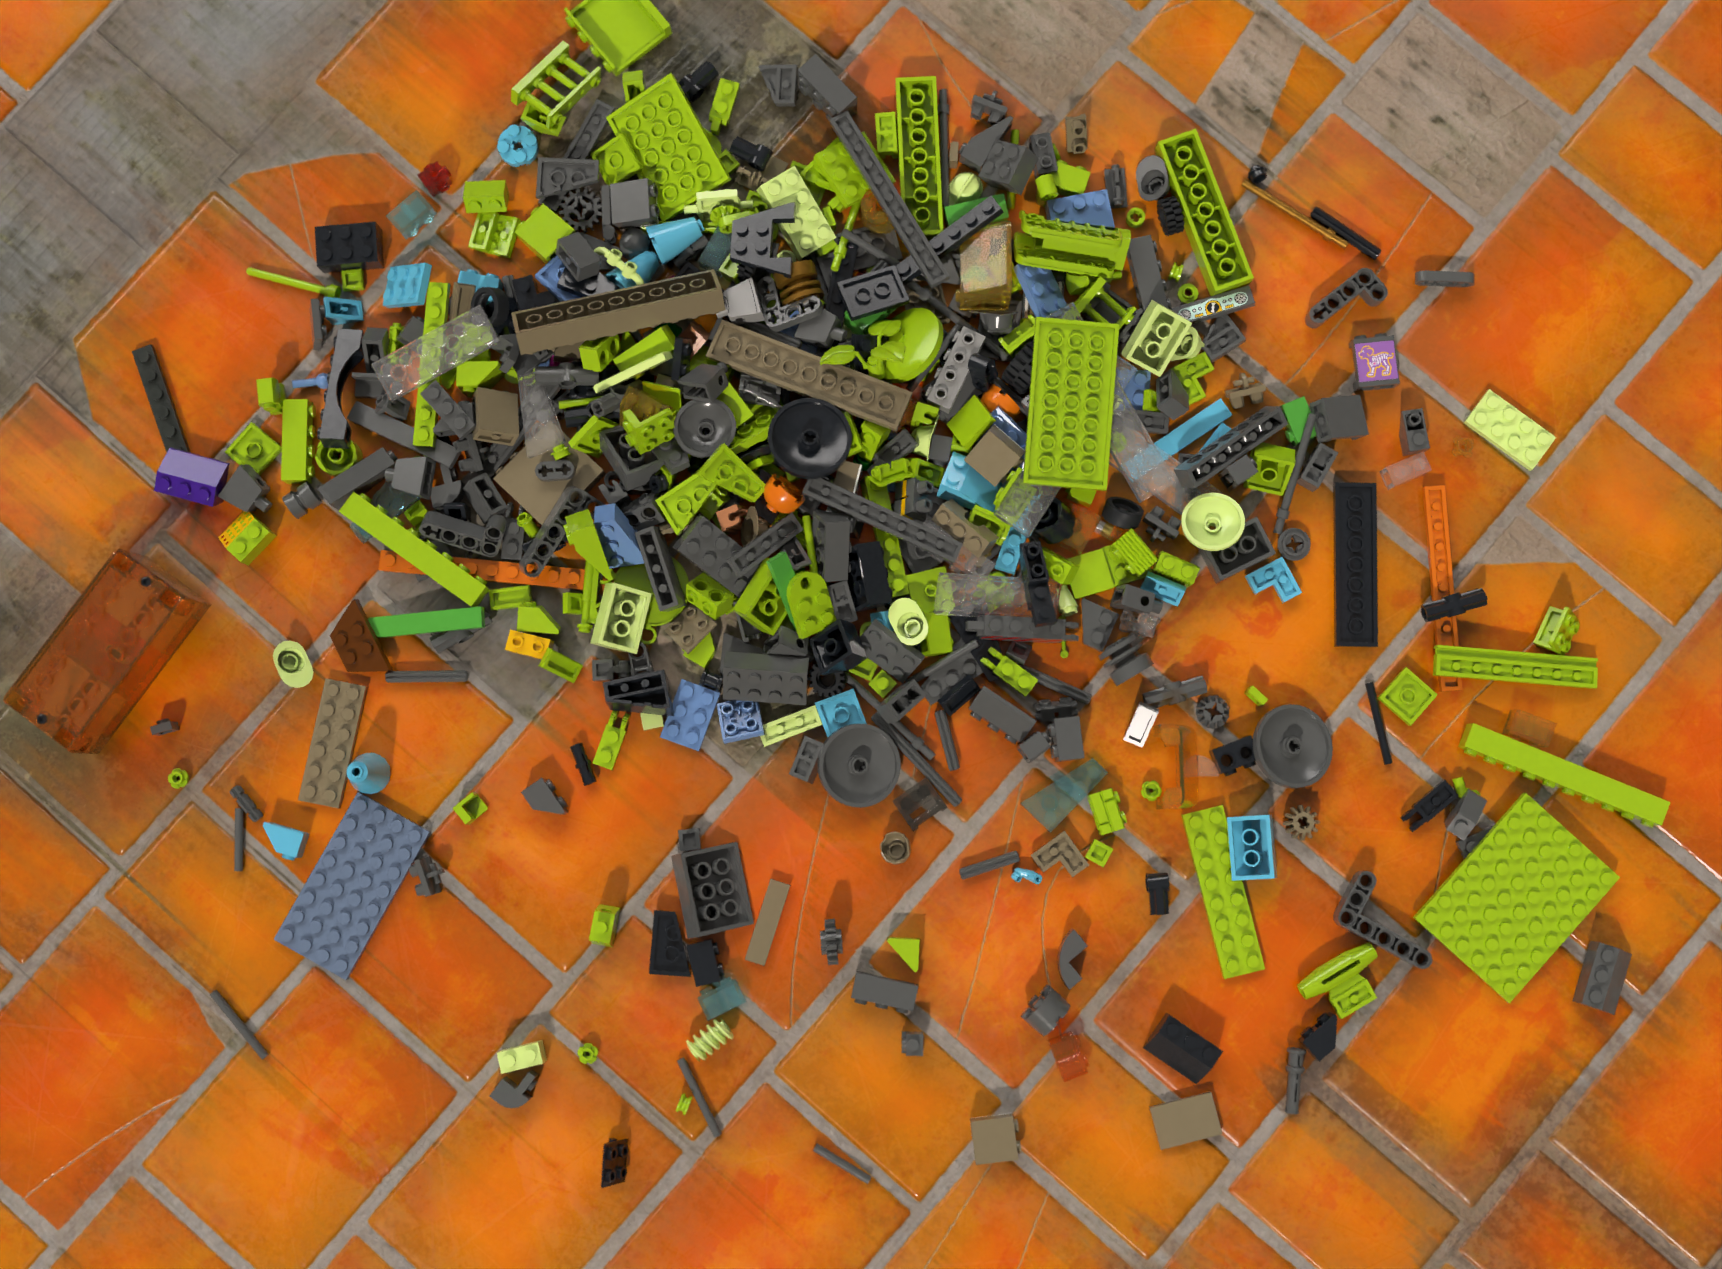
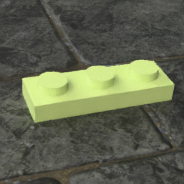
M814 705L764 724L765 735L760 737L764 747L823 724Z

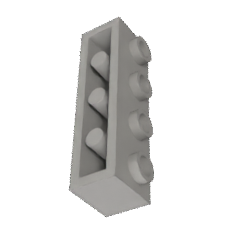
M963 326L961 332L957 330L952 340L955 344L952 350L948 348L943 358L946 362L943 368L939 366L934 376L937 380L934 386H929L925 394L928 397L927 404L937 407L945 413H950L970 373L968 369L969 359L972 354L980 353L986 336Z

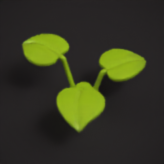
M879 320L869 326V334L878 336L877 347L870 351L871 356L867 362L864 361L858 351H854L853 345H838L824 353L820 360V366L822 364H846L856 356L862 363L863 369H868L869 376L879 380L883 379L886 376L883 360L902 364L904 362L905 343L889 341L881 346L882 336H893L899 332L902 326L901 320Z

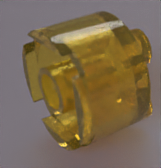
M872 191L866 192L861 200V218L864 227L874 234L891 233L895 228Z

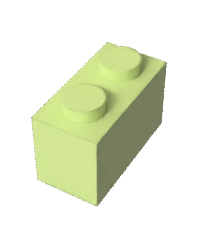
M543 1040L497 1052L501 1074L543 1064L547 1061Z

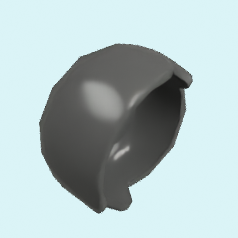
M638 228L625 230L619 242L622 256L631 260L639 254L648 251L650 248L648 234Z

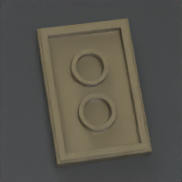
M1210 1091L1149 1107L1161 1150L1222 1134Z

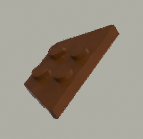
M352 600L330 634L347 672L393 670L359 600Z

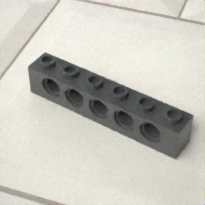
M1263 407L1174 468L1173 470L1181 486L1197 488L1288 425L1281 407Z

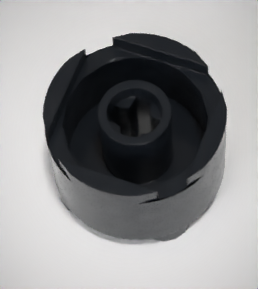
M1045 496L1035 503L1037 506L1028 512L1027 526L1047 544L1059 543L1073 535L1075 524L1074 512L1054 496Z

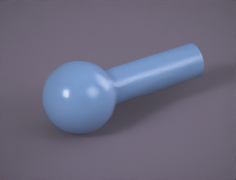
M320 373L316 378L292 380L293 389L312 386L327 389V373Z

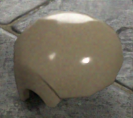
M896 831L885 834V838L880 844L882 857L886 862L894 865L904 863L912 851L910 840L906 835Z

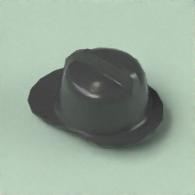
M1155 155L1142 159L1136 169V180L1140 197L1147 201L1161 200L1170 190V182L1164 160Z
M969 311L971 313H979L984 329L993 335L1011 333L1013 314L1018 313L1017 311L1001 313Z

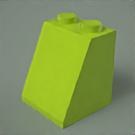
M544 204L536 207L531 212V216L526 221H522L515 231L517 237L545 264L556 256L558 239L576 233L569 224Z

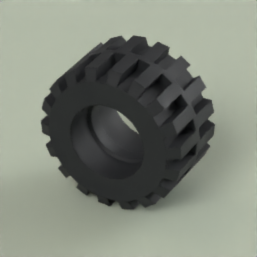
M1034 340L1028 342L1018 352L1002 374L1001 379L1020 395L1030 389Z

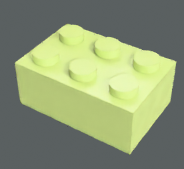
M1151 300L1120 354L1131 362L1161 377L1192 322Z

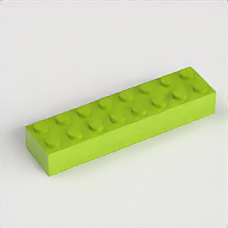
M936 76L900 77L895 79L900 196L925 237L930 241L943 231Z
M1193 129L1158 141L1154 151L1156 156L1164 160L1171 195L1178 199L1182 209L1183 226L1210 296L1249 285L1254 278L1197 130Z

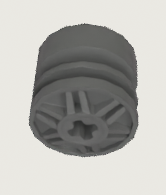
M1136 634L1119 639L1106 647L1103 653L1098 656L1100 661L1108 656L1110 657L1111 661L1103 666L1105 668L1112 665L1116 667L1110 673V677L1116 686L1154 664L1147 652L1137 655L1136 651L1142 647V643L1134 647L1130 644L1138 639Z

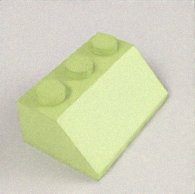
M606 583L591 644L637 654L652 594L617 583Z

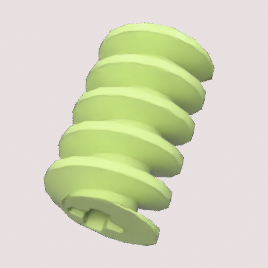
M722 1018L721 1022L713 1020L714 1027L707 1024V1033L699 1030L700 1038L693 1035L694 1043L686 1040L689 1050L699 1062V1058L702 1060L707 1059L706 1052L710 1055L714 1053L713 1047L717 1050L720 1049L719 1042L726 1044V1037L729 1039L734 1038L732 1031Z

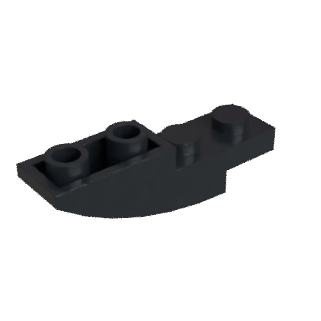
M1041 542L1020 543L1021 573L1028 611L1031 610L1035 627L1054 625L1057 619L1048 586L1050 579Z

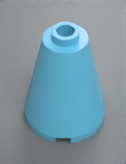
M695 217L646 227V231L651 238L662 265L670 262L702 237L701 232L705 230L700 219L695 220Z
M645 251L629 260L637 265L636 273L641 276L645 284L650 282L660 266L659 257L652 251ZM618 267L605 275L606 278L621 289L637 286L632 279L625 278Z
M364 753L356 757L348 766L347 777L357 791L364 794L378 793L389 783L390 765L379 754Z

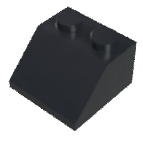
M839 618L809 639L821 675L853 669L867 659L855 625Z

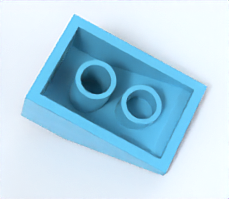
M953 451L936 496L947 501L953 499L960 506L972 509L974 505L994 512L996 505L993 503L1002 483L999 482L994 487L964 461L965 455Z

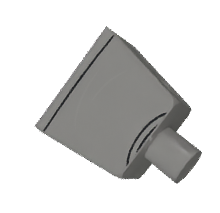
M749 278L723 292L725 310L716 314L718 319L728 316L735 325L765 321L757 284L753 278Z

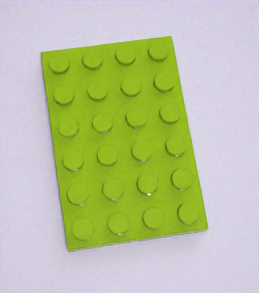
M668 74L606 117L616 136L620 133L626 134L643 167L642 170L636 173L639 179L648 178L657 185V205L662 222L669 221L682 213L684 205H694L697 202L696 192L715 191L731 180L674 74Z

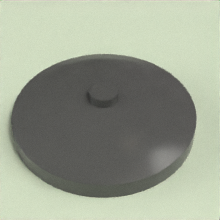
M1289 704L1270 710L1260 719L1253 735V752L1259 768L1267 778L1282 787L1301 788L1314 784L1322 778L1331 763L1333 747L1329 730L1323 720L1306 707Z
M868 724L843 726L833 732L821 747L818 756L819 779L826 792L833 799L844 805L868 807L877 804L892 792L899 779L901 762L898 749L890 736L875 726Z

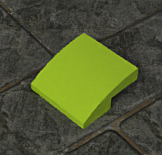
M498 212L478 213L468 247L484 253L510 258L517 237L515 231L521 220L517 217L500 215Z

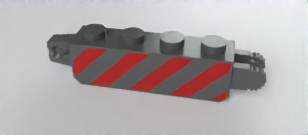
M984 615L977 617V621H967L965 623V631L977 632L976 636L983 640L1037 643L1079 641L1078 635L1065 634V628H1079V623L1066 622V619H1057L1054 625L1035 627L1033 617Z

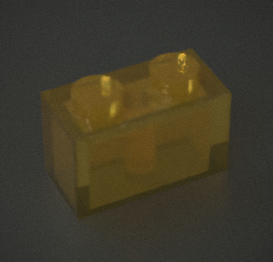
M1513 709L1509 712L1502 733L1517 741L1527 742L1528 745L1540 750L1541 748L1549 747L1557 723L1519 709Z

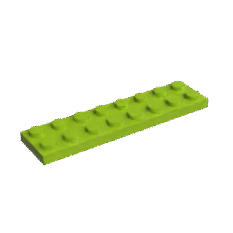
M1223 805L1181 815L1223 979L1264 970L1265 966L1243 881H1232L1228 825Z

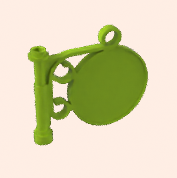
M672 557L685 597L686 585L689 579L682 565ZM588 561L585 562L581 624H577L578 632L591 633L593 625L590 624L596 623L597 609L601 602L597 604L600 572ZM645 564L620 567L617 573L613 572L611 568L610 572L614 583L652 594L643 630L652 631L654 636L652 640L644 641L641 635L640 642L645 645L653 644L657 639V633L652 627L662 626L675 620L685 609L686 605L669 612L660 611ZM600 580V583L605 585L606 583H612L613 580Z

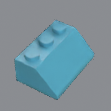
M1272 815L1227 817L1232 881L1277 878Z

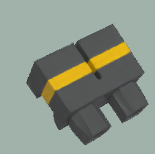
M916 478L897 482L894 512L911 520L926 519V513L932 511L933 508L932 501L927 498V494L934 491V485L928 480L920 481Z

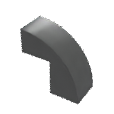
M1071 929L1063 938L1057 957L1059 974L1069 990L1082 980L1081 976L1069 962L1088 946L1074 929Z

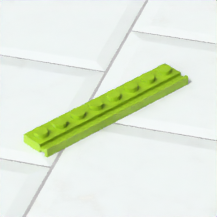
M1434 645L1433 676L1589 689L1597 688L1598 668L1596 663L1598 658Z

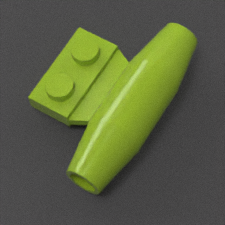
M1370 943L1344 951L1317 967L1297 984V988L1306 1000L1329 991V1001L1338 1017L1343 1019L1377 998L1368 980L1359 974L1378 957L1377 952Z

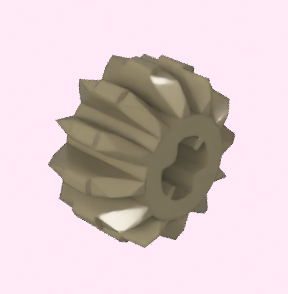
M1298 805L1297 810L1294 807L1290 808L1291 814L1285 813L1284 816L1289 819V821L1283 822V825H1289L1285 832H1293V839L1299 836V839L1304 841L1306 836L1308 838L1313 837L1311 831L1318 832L1314 824H1320V821L1313 819L1317 816V813L1313 812L1310 814L1311 807L1308 806L1304 809L1303 805ZM1298 819H1303L1302 822L1305 823V826H1300Z

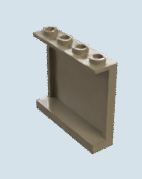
M551 420L546 424L543 423L538 429L539 432L534 437L527 439L524 443L525 447L520 452H515L510 457V462L505 467L501 466L493 478L541 525L544 524L567 487L575 486L588 493L606 475L604 470L586 453L571 448L568 443L571 439ZM564 444L565 447L569 446L570 455L559 460H568L574 465L576 470L574 477L562 481H541L535 474L536 466L540 462L555 461L554 456H551V453L554 452L552 448ZM564 465V469L557 470V472L561 471L564 475H567V472L571 471V469ZM544 467L543 471H540L544 477L547 476L548 472H554ZM577 491L571 494V501L578 499ZM563 509L560 512L561 519L567 515V509Z

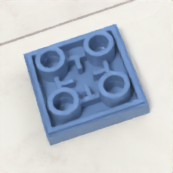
M731 700L717 703L724 744L765 735L759 702Z

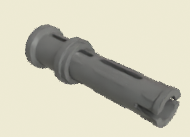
M1287 1047L1289 1056L1288 1065L1285 1067L1288 1072L1285 1112L1299 1114L1301 1074L1305 1072L1303 1060L1306 1049Z

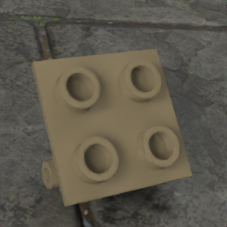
M771 156L764 171H758L745 161L743 166H739L737 170L738 176L735 182L757 192L759 186L783 173L788 163Z
M690 604L664 631L689 654L717 624L702 610Z

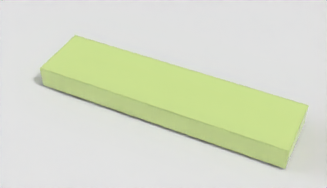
M670 351L661 352L594 385L593 388L596 393L606 391L613 385L620 384L672 359L673 356Z

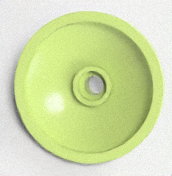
M1205 493L1193 498L1186 505L1182 513L1181 526L1186 538L1196 547L1207 551H1220L1231 547L1240 539L1245 527V516L1239 504L1229 496L1220 493ZM1214 526L1216 529L1210 530L1208 527Z

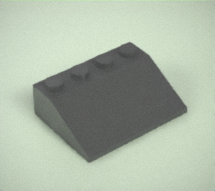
M737 842L671 856L687 938L701 937L754 924Z

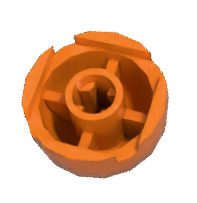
M991 384L988 391L983 393L981 401L990 413L999 406L1014 420L1021 413L1019 406L1008 394L999 393L1002 390L1001 388Z
M774 473L764 487V498L768 503L766 506L774 513L777 511L783 514L792 513L803 504L805 497L804 495L800 497L797 494L799 489L783 476L776 478L777 474Z

